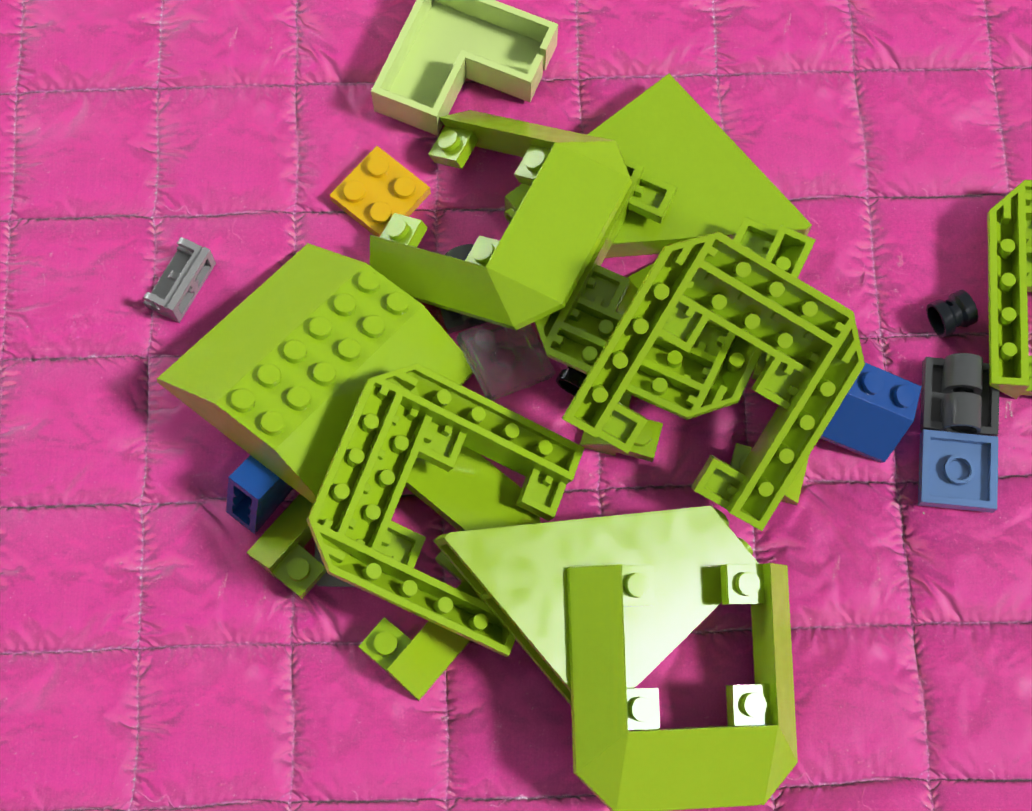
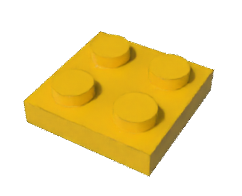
M376 146L330 194V199L370 233L380 237L394 213L409 217L431 194V189L384 150Z

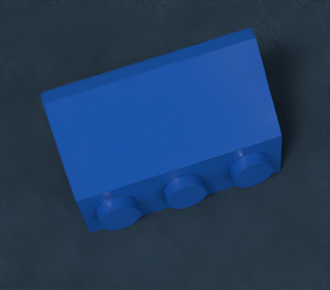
M865 363V366L820 438L877 462H886L914 422L922 386Z

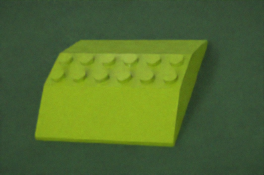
M307 243L157 378V383L311 503H314L365 382L369 378L418 363L463 385L476 372V367L425 306L365 262Z

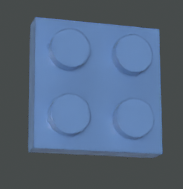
M923 429L920 433L918 505L995 512L998 500V436Z

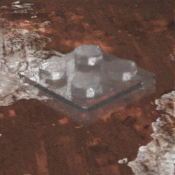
M487 322L459 332L456 338L486 398L492 401L551 379L556 372L530 324L521 329L513 330Z

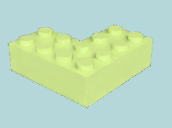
M416 0L371 90L374 111L438 136L444 125L439 117L449 115L466 78L531 102L542 79L543 70H546L557 47L558 24L496 0Z

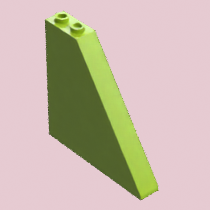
M670 73L587 134L616 141L624 158L643 165L644 173L677 187L676 195L661 224L630 210L605 258L660 254L664 246L718 231L734 239L745 216L776 230H779L780 226L783 225L808 236L812 224ZM520 184L505 196L504 216L509 223L531 185Z
M712 505L449 532L439 535L433 540L570 705L568 567L617 564L654 565L655 606L624 607L627 688H635L722 602L720 565L759 564L752 556L753 550L750 545L734 534L729 527L727 517L720 510L713 508Z

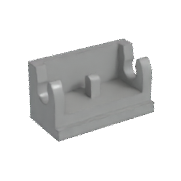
M182 237L177 242V252L151 293L146 292L143 297L145 299L143 303L146 307L178 323L181 322L216 264L210 249Z

